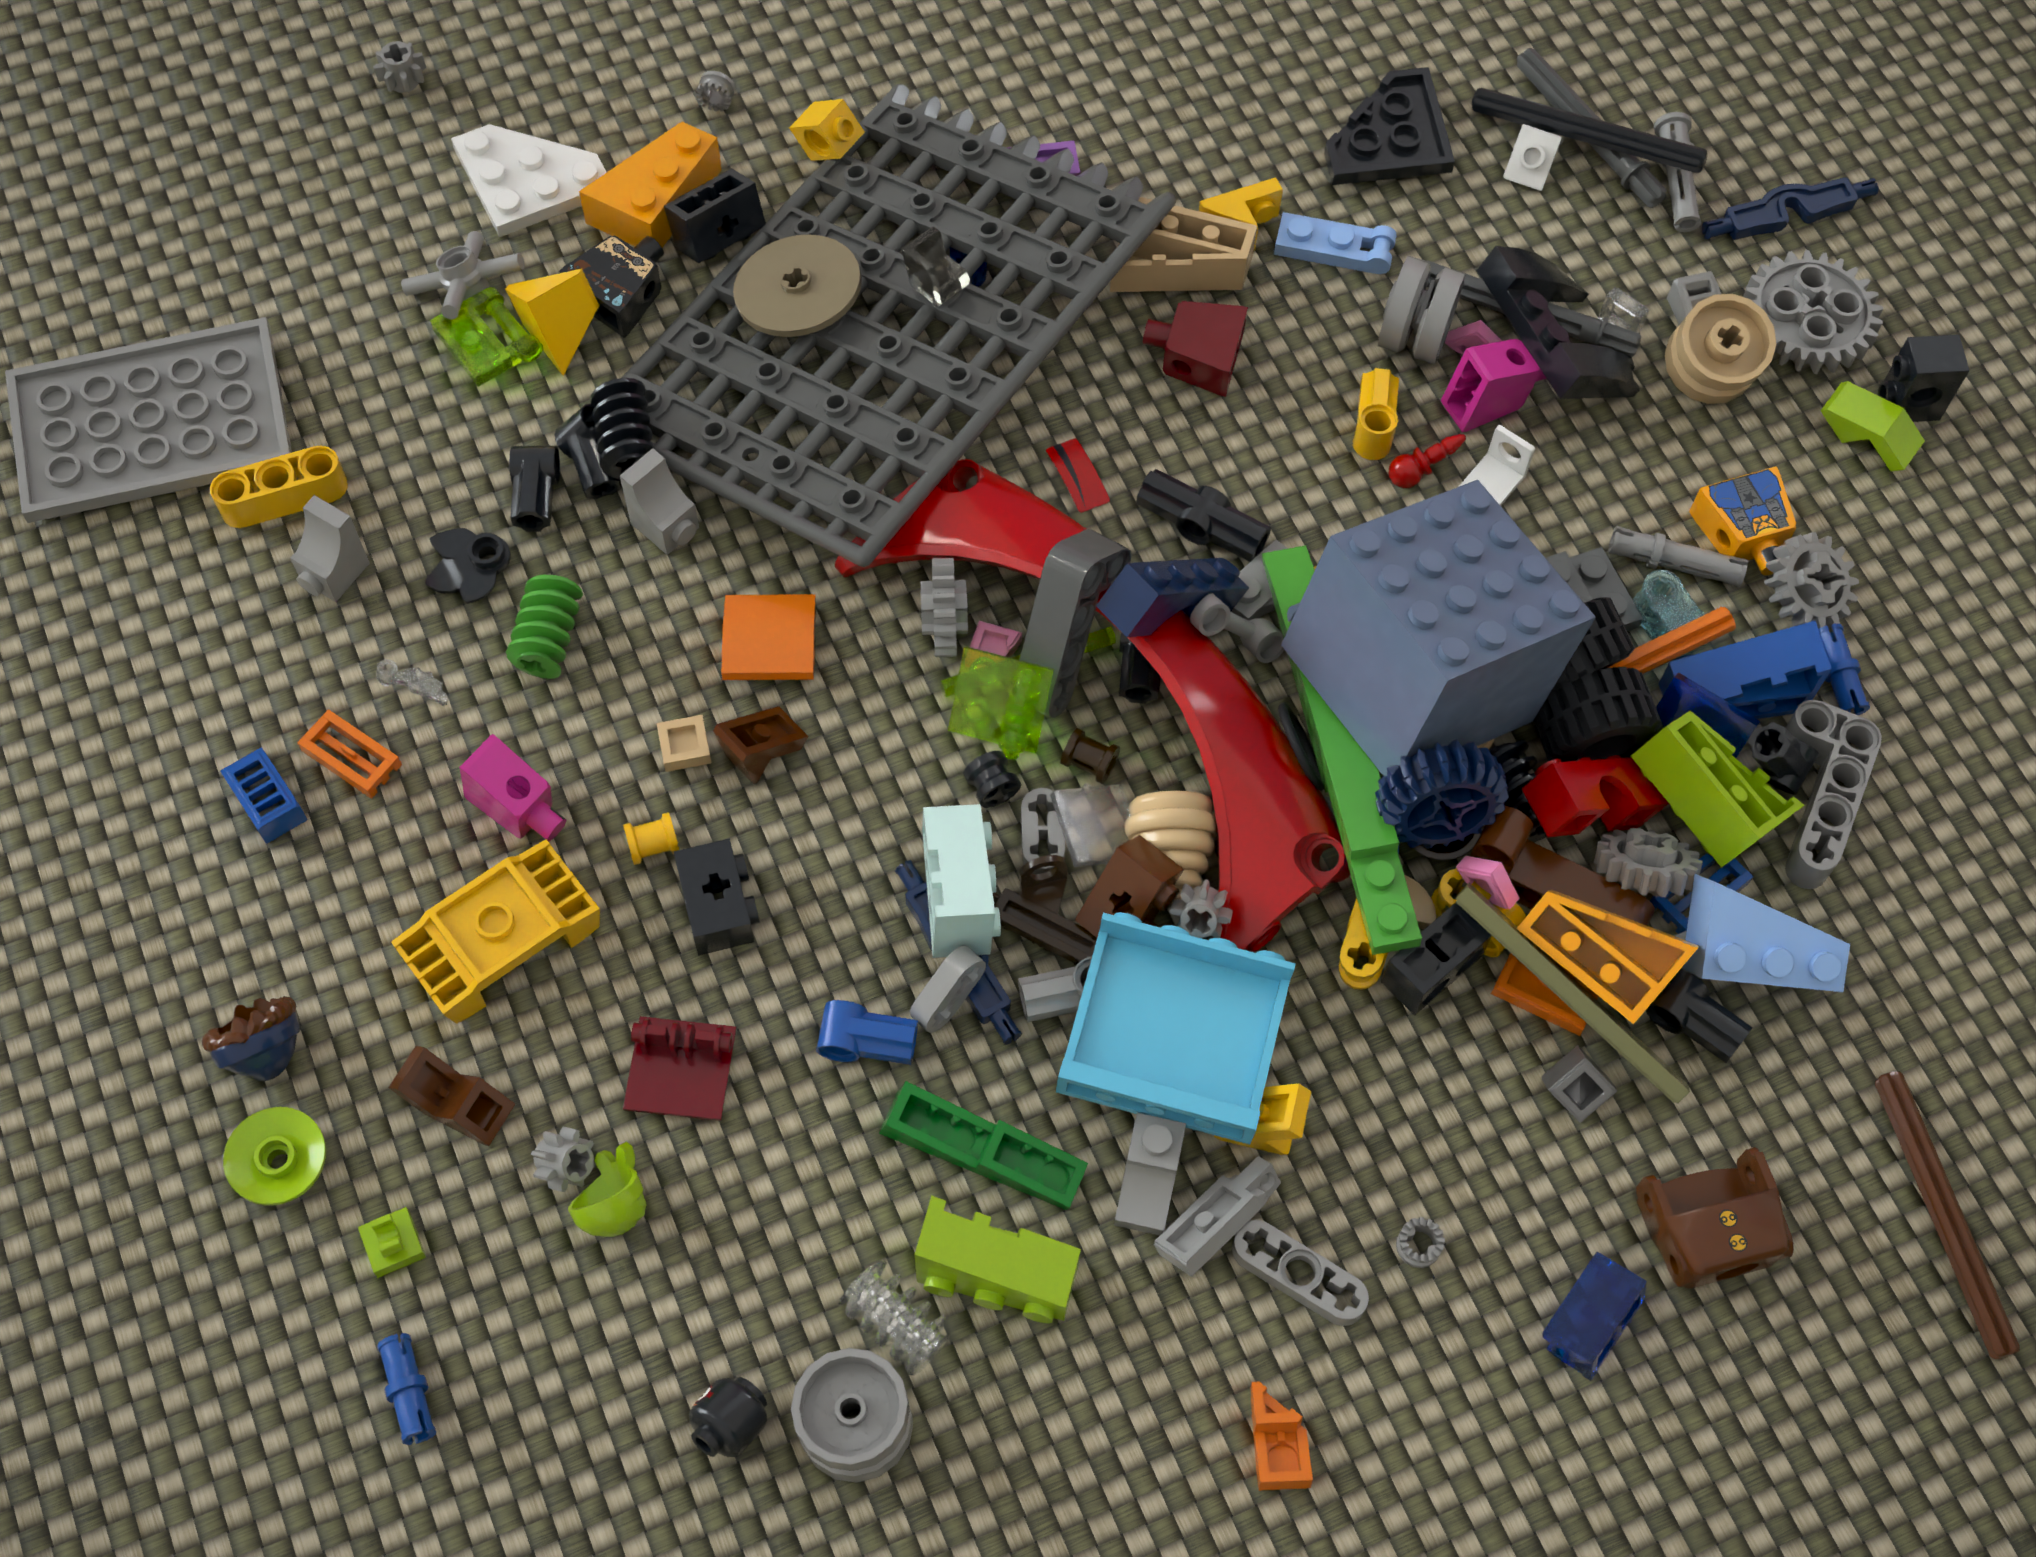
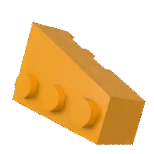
M680 122L579 191L586 224L611 236H617L633 246H636L646 236H650L663 248L672 236L664 205L717 177L722 170L717 137L685 122Z
M1554 890L1547 891L1516 928L1632 1024L1639 1019L1699 947V945Z

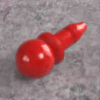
M1464 434L1449 436L1442 439L1441 443H1436L1427 448L1424 453H1421L1419 448L1416 447L1413 449L1412 455L1401 454L1395 457L1390 463L1388 470L1390 480L1400 488L1416 486L1421 481L1423 474L1430 475L1433 473L1430 465L1445 459L1446 455L1455 453L1465 442L1466 436Z

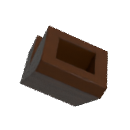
M419 1046L414 1047L388 1087L423 1114L485 1146H490L515 1106L514 1102L482 1078L460 1074L428 1049Z

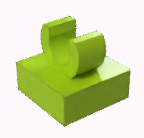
M407 1207L358 1227L373 1273L377 1278L426 1258L411 1213Z

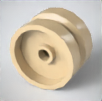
M1735 294L1712 295L1698 302L1669 337L1665 351L1667 373L1676 388L1690 399L1706 404L1727 403L1741 396L1772 362L1777 345L1774 326L1766 312L1751 299Z

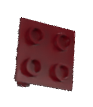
M640 1016L639 1023L634 1022L632 1026L631 1042H635L623 1110L721 1121L737 1027Z

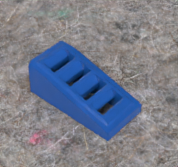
M262 747L220 770L266 844L308 820ZM259 764L262 765L263 768L247 776L246 778L240 780L239 782L236 779V777L251 770ZM269 776L270 780L245 793L243 790ZM274 788L278 790L254 805L251 802ZM282 799L285 801L284 804L271 810L265 815H259L260 812L269 808L275 803L281 801Z

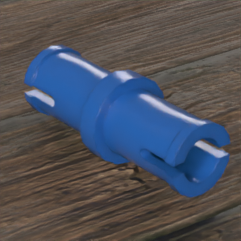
M1832 624L1833 632L1831 633L1829 632L1828 625L1819 628V632L1832 667L1825 681L1831 683L1840 709L1848 712L1854 709L1856 715H1861L1870 709V705L1866 700L1858 677V673L1861 671L1857 659H1852L1843 633V626L1841 624Z
M402 1333L400 1335V1343L398 1335L395 1334L381 1340L377 1348L381 1354L388 1385L384 1390L388 1402L394 1403L402 1434V1443L411 1445L413 1443V1436H415V1442L418 1444L432 1438L436 1434V1429L432 1423L425 1397V1392L429 1388L426 1377L419 1374L411 1345V1336Z

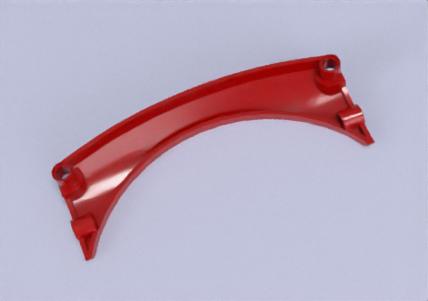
M961 459L957 461L870 565L866 567L858 566L838 556L835 561V568L845 578L860 571L887 563L895 564L907 561L932 560V558H954V561H969L1002 567L1040 579L1046 557L1055 544L1086 530V528L1049 503L982 467L973 460ZM973 476H977V483L965 490L968 480ZM918 480L909 485L893 500L900 502ZM856 536L851 542L862 546L866 541ZM1108 589L1100 592L1098 602ZM1096 606L1095 611L1103 615L1110 623H1112ZM1180 610L1167 619L1151 635L1127 638L1137 647L1162 678L1180 707L1201 754L1212 792L1218 829L1219 892L1224 890L1228 892L1222 907L1233 910L1230 923H1220L1222 926L1220 938L1235 943L1239 949L1256 952L1271 941L1279 932L1282 926L1280 921L1312 893L1319 894L1330 883L1342 882L1350 876V871L1336 819L1321 791L1312 784L1304 773L1287 735L1241 673L1208 636L1203 635L1190 622V617L1183 610ZM1334 847L1338 851V863L1330 871L1324 872L1320 867V856L1328 848Z

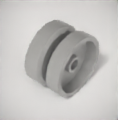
M1407 256L1398 279L1392 286L1383 313L1384 321L1379 335L1378 347L1399 353L1406 347L1414 329V334H1416L1412 350L1414 358L1435 365L1450 329L1463 289L1466 273L1445 267L1437 274L1435 280H1431L1429 288L1426 290L1431 274L1430 263L1416 257Z
M846 1348L823 1355L807 1367L797 1382L791 1404L794 1428L803 1450L817 1469L835 1480L858 1483L880 1477L898 1464L910 1444L913 1418L904 1382L889 1361L872 1351ZM861 1410L859 1415L853 1419L844 1418L845 1414L849 1411Z

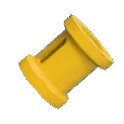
M669 812L662 814L659 820L633 827L631 823L623 824L634 865L640 864L642 858L666 851H671L674 854V851L680 850Z

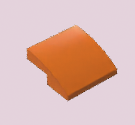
M816 594L725 595L722 635V680H814Z

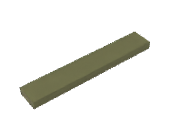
M1468 883L1458 893L1456 897L1458 905L1673 1103L1676 1102L1678 1104L1690 1092L1687 1082L1548 954L1516 929L1517 926L1471 883Z

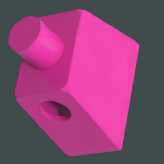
M1518 339L1466 348L1441 402L1461 432L1464 433L1520 409L1524 405L1534 384L1546 379L1523 342Z
M493 733L460 766L464 798L517 838H523L533 829L544 839L551 841L565 826L567 820L551 807L552 796L549 783Z

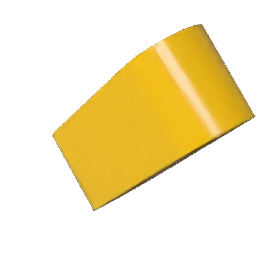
M320 445L225 471L213 479L210 485V494L224 522L231 527L244 528L303 511V507L314 495L327 503H332L346 493L348 481L335 451Z

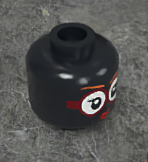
M736 1377L734 1380L721 1378L716 1380L689 1412L690 1424L694 1429V1432L691 1434L694 1444L703 1453L714 1457L717 1453L726 1457H738L767 1424L766 1398L752 1382L745 1378Z

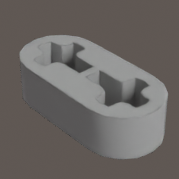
M1033 789L1022 800L1021 838L1022 861L1024 865L1039 857L1037 855L1039 840H1047L1050 855H1059L1065 858L1063 803L1059 795L1051 789ZM1039 804L1046 805L1048 811L1047 826H1038L1036 809ZM1046 866L1035 870L1032 874L1045 873L1053 869L1055 866Z
M966 945L955 949L942 962L911 1006L910 1016L914 1020H918V1024L929 1033L942 1028L953 1017L985 971L986 963Z

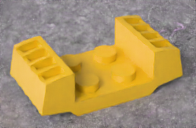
M547 839L517 856L505 858L425 911L417 923L391 941V943L443 1015L458 1024L486 1007L480 993L483 989L563 936L570 947L573 948L599 928L600 908Z

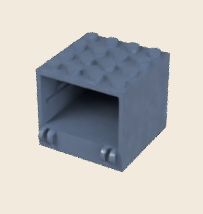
M1475 480L1330 536L1301 602L1290 606L1288 609L1287 618L1289 622H1292L1281 646L1381 774L1387 776L1388 767L1400 765L1401 756L1411 757L1417 754L1418 748L1427 750L1433 748L1436 742L1441 746H1448L1453 740H1458L1461 746L1468 742H1475L1479 746L1533 722L1596 617L1481 482Z

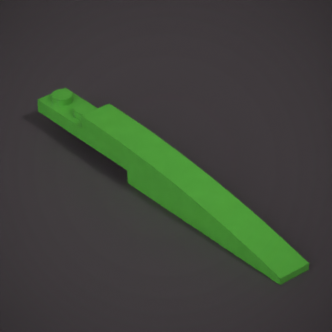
M1306 545L1262 553V561L1283 639L1292 622H1289L1287 618L1288 609L1290 606L1301 602L1315 571ZM1288 655L1324 791L1329 793L1372 955L1418 947L1421 945L1422 936L1398 855L1399 841L1395 826L1384 822L1382 816H1379L1376 806L1375 792L1379 790L1378 780L1381 779L1379 771Z

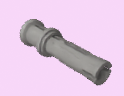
M1670 112L1659 117L1654 123V132L1657 136L1694 146L1690 142L1689 137L1692 122L1688 114L1684 112ZM1670 125H1674L1675 130L1671 131ZM1661 164L1667 170L1675 230L1690 232L1697 229L1701 225V219L1698 212L1693 172ZM1681 183H1683L1685 199L1683 200L1680 187Z

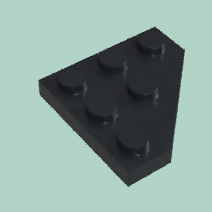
M1429 67L1389 71L1380 81L1379 88L1370 98L1366 97L1349 116L1348 123L1339 133L1335 132L1326 142L1324 155L1332 185L1453 172L1455 160Z

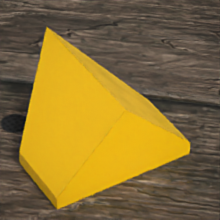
M582 269L509 284L505 288L523 326L563 376L599 308V303Z

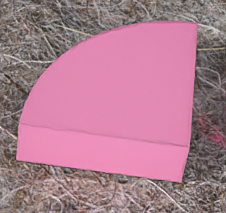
M1482 320L1448 331L1445 344L1456 352L1463 354L1466 348L1500 342L1502 340Z
M979 621L965 658V666L984 668L1002 663L1011 657L1020 646L1022 632Z
M1465 856L1456 866L1467 884H1472L1475 881L1482 889L1492 895L1489 899L1492 904L1510 910L1520 899L1502 862Z

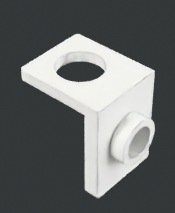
M1523 124L1503 178L1542 191L1558 147L1562 145L1563 138Z
M1498 425L1494 431L1488 453L1460 486L1479 480L1501 506L1526 477L1536 448L1508 429ZM1502 442L1513 445L1519 451L1521 458L1509 455L1503 448Z

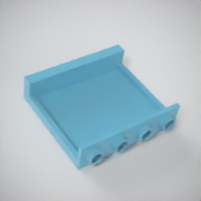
M1120 912L1111 915L1103 913L1071 1036L1060 1068L1056 1093L1134 1114L1141 1113L1186 1123V1128L1250 1145L1257 1129L1262 1096L1289 983L1296 963L1285 961L1282 955L1272 951L1261 950L1254 953L1239 949L1235 943L1223 938L1205 940L1190 936L1188 931L1177 926L1164 925L1160 928L1142 923L1138 917L1132 914Z

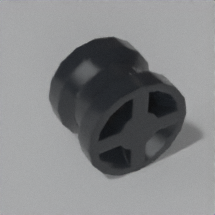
M991 751L977 757L968 764L963 772L968 784L975 786L978 790L976 798L981 807L991 808L998 806L1012 798L1021 788L1022 784L1017 775L1009 772L1007 768L1009 762L1003 751Z

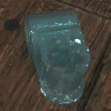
M1656 570L1648 574L1642 584V590L1633 598L1634 604L1643 617L1641 626L1651 640L1705 615L1684 588L1681 580L1674 573L1667 570ZM1670 587H1671L1672 590L1670 591L1669 595L1666 596L1668 590H1669ZM1647 601L1648 603H1647V605L1645 606V608L1643 609L1642 607L1644 606L1645 602ZM1702 645V646H1700V647H1698V648H1696V649H1694V650H1692V651H1695V650H1697V649H1699V648H1701V647H1703V646H1705V645Z

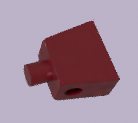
M1182 301L1178 303L1172 324L1148 319L1144 331L1143 344L1165 349L1162 371L1166 375L1226 397L1245 331L1248 307Z

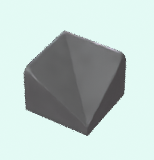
M1578 1045L1542 1076V1080L1550 1093L1580 1123L1617 1092L1610 1078Z

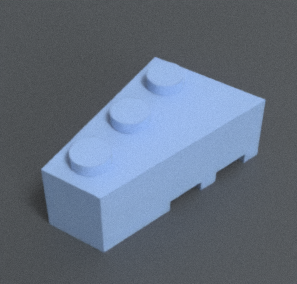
M1694 874L1685 940L1699 945V947L1682 969L1701 979L1835 992L1844 991L1850 949L1849 943L1715 881Z

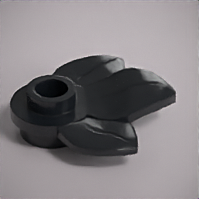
M465 528L440 532L430 537L429 540L443 560L429 574L425 584L428 588L443 594L460 591L463 600L467 604L479 601L494 589L497 574L501 573L508 566L511 559L509 546L505 540L492 533L476 535ZM486 555H495L490 559L482 560Z

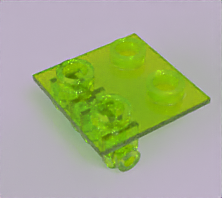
M964 646L948 731L997 743L1007 759H1018L1020 753L1024 751L1036 754L1054 669Z

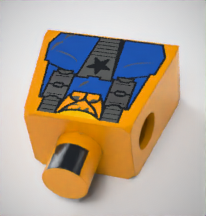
M1777 466L1701 487L1689 510L1692 518L1720 554L1747 560L1754 559L1764 576L1774 574L1766 567L1767 562L1777 559L1773 553L1774 548L1784 545V541L1790 539L1796 530V520Z

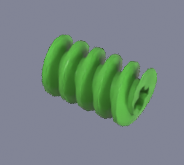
M544 574L532 577L525 585V595H523L520 602L521 610L516 616V626L513 628L510 636L512 642L509 643L506 649V655L512 665L522 672L543 679L558 678L562 672L561 666L557 663L563 662L566 658V652L562 647L568 646L571 637L567 632L571 631L575 626L574 618L571 616L576 615L580 608L575 600H580L583 592L575 582L568 578Z

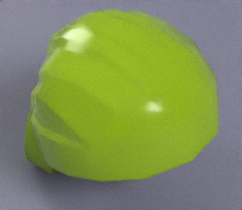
M628 1142L616 1148V1158L611 1151L607 1150L596 1154L594 1161L601 1175L583 1190L568 1207L575 1225L592 1236L615 1237L622 1235L636 1226L637 1222L645 1214L647 1204L643 1195V1185L637 1171L634 1169L635 1153L632 1145Z

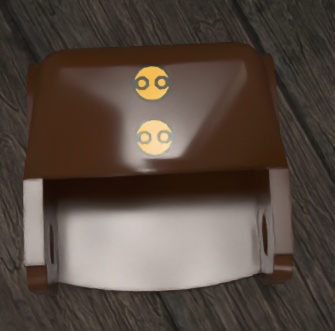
M1756 1147L1746 1149L1737 1159V1168L1697 1172L1663 1184L1660 1179L1657 1180L1654 1175L1643 1177L1636 1186L1638 1197L1636 1202L1649 1235L1664 1258L1673 1281L1679 1287L1696 1288L1765 1269L1774 1265L1778 1260L1792 1257L1794 1253L1793 1239L1783 1215L1778 1187L1763 1151L1759 1152Z

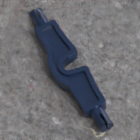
M1847 177L1812 186L1796 183L1781 185L1770 190L1762 199L1728 207L1723 218L1703 222L1702 233L1703 235L1705 234V239L1729 233L1733 240H1738L1753 235L1780 232L1789 222L1786 207L1792 208L1803 222L1810 224L1833 214L1852 210L1858 199L1877 195L1878 183H1875L1876 180L1874 178H1870L1869 180L1851 184Z
M912 860L905 861V867L901 863L895 869V872L908 890L905 894L906 905L918 922L925 940L932 951L927 884L913 865ZM978 955L986 963V968L980 980L965 1000L969 1003L982 1024H987L991 1021L1002 1038L1004 1045L1011 1044L1012 1039L1016 1041L1022 1035L1008 1014L1011 1000L988 965L989 955Z

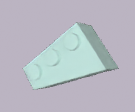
M980 804L923 807L922 836L933 958L947 957L955 949L965 945L977 955H989L991 953L992 937H998L1001 934L1000 912L998 907H994L993 893H996L995 865L988 863L987 850H992L991 823L983 822Z

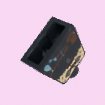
M609 236L564 266L559 273L582 269L599 303V308L594 317L625 338L661 291L658 266L655 263L664 255V251L661 245L650 236H646L634 248L617 236Z

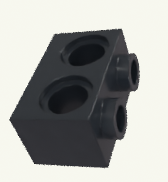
M1454 903L1421 932L1422 940L1420 946L1401 949L1389 959L1381 983L1414 1016L1483 956L1492 937L1486 929L1457 903Z

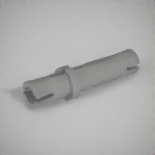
M1617 525L1613 530L1608 549L1609 554L1646 562V567L1656 569L1657 566L1671 568L1703 578L1721 581L1736 587L1741 586L1748 560L1744 558L1728 556L1666 539L1665 534L1656 532L1653 536Z

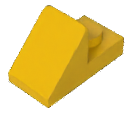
M1275 177L1201 200L1199 211L1253 225L1262 224L1279 216L1283 189ZM1257 225V232H1256V238H1255L1254 251H1255L1256 240H1257L1258 225Z
M1299 1083L1265 1087L1259 1109L1261 1112L1257 1129L1250 1145L1216 1135L1214 1137L1224 1142L1279 1155H1288L1292 1139L1302 1138L1311 1091Z

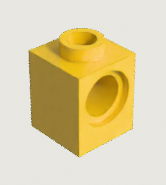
M844 99L813 102L789 127L811 161L841 159L865 133Z

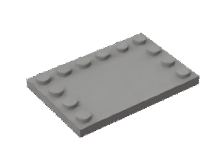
M266 317L5 371L21 511L27 523L209 485L217 475L225 471L292 453L271 328Z

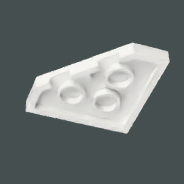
M491 124L451 138L454 150L499 237L581 207L579 191L607 173L596 153Z

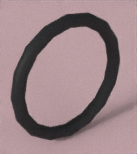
M1283 702L1279 705L1278 712L1290 745L1307 778L1319 791H1322L1324 787L1314 750L1295 713L1287 703Z

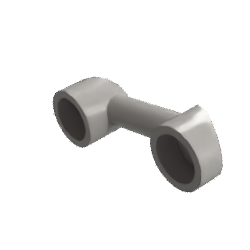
M1213 593L1206 595L1200 600L1191 613L1190 622L1203 635L1213 636L1223 629L1240 636L1243 646L1262 663L1274 661L1284 651L1281 646L1283 641L1282 632L1270 621L1263 618H1255L1248 621L1230 612L1228 606Z

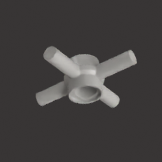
M472 231L468 234L463 246L453 247L439 256L436 261L439 271L403 279L401 282L402 290L406 296L445 288L448 292L442 305L441 313L447 319H455L459 314L462 303L473 302L488 291L490 284L487 278L524 270L525 262L520 253L481 261L478 257L484 237L480 232Z

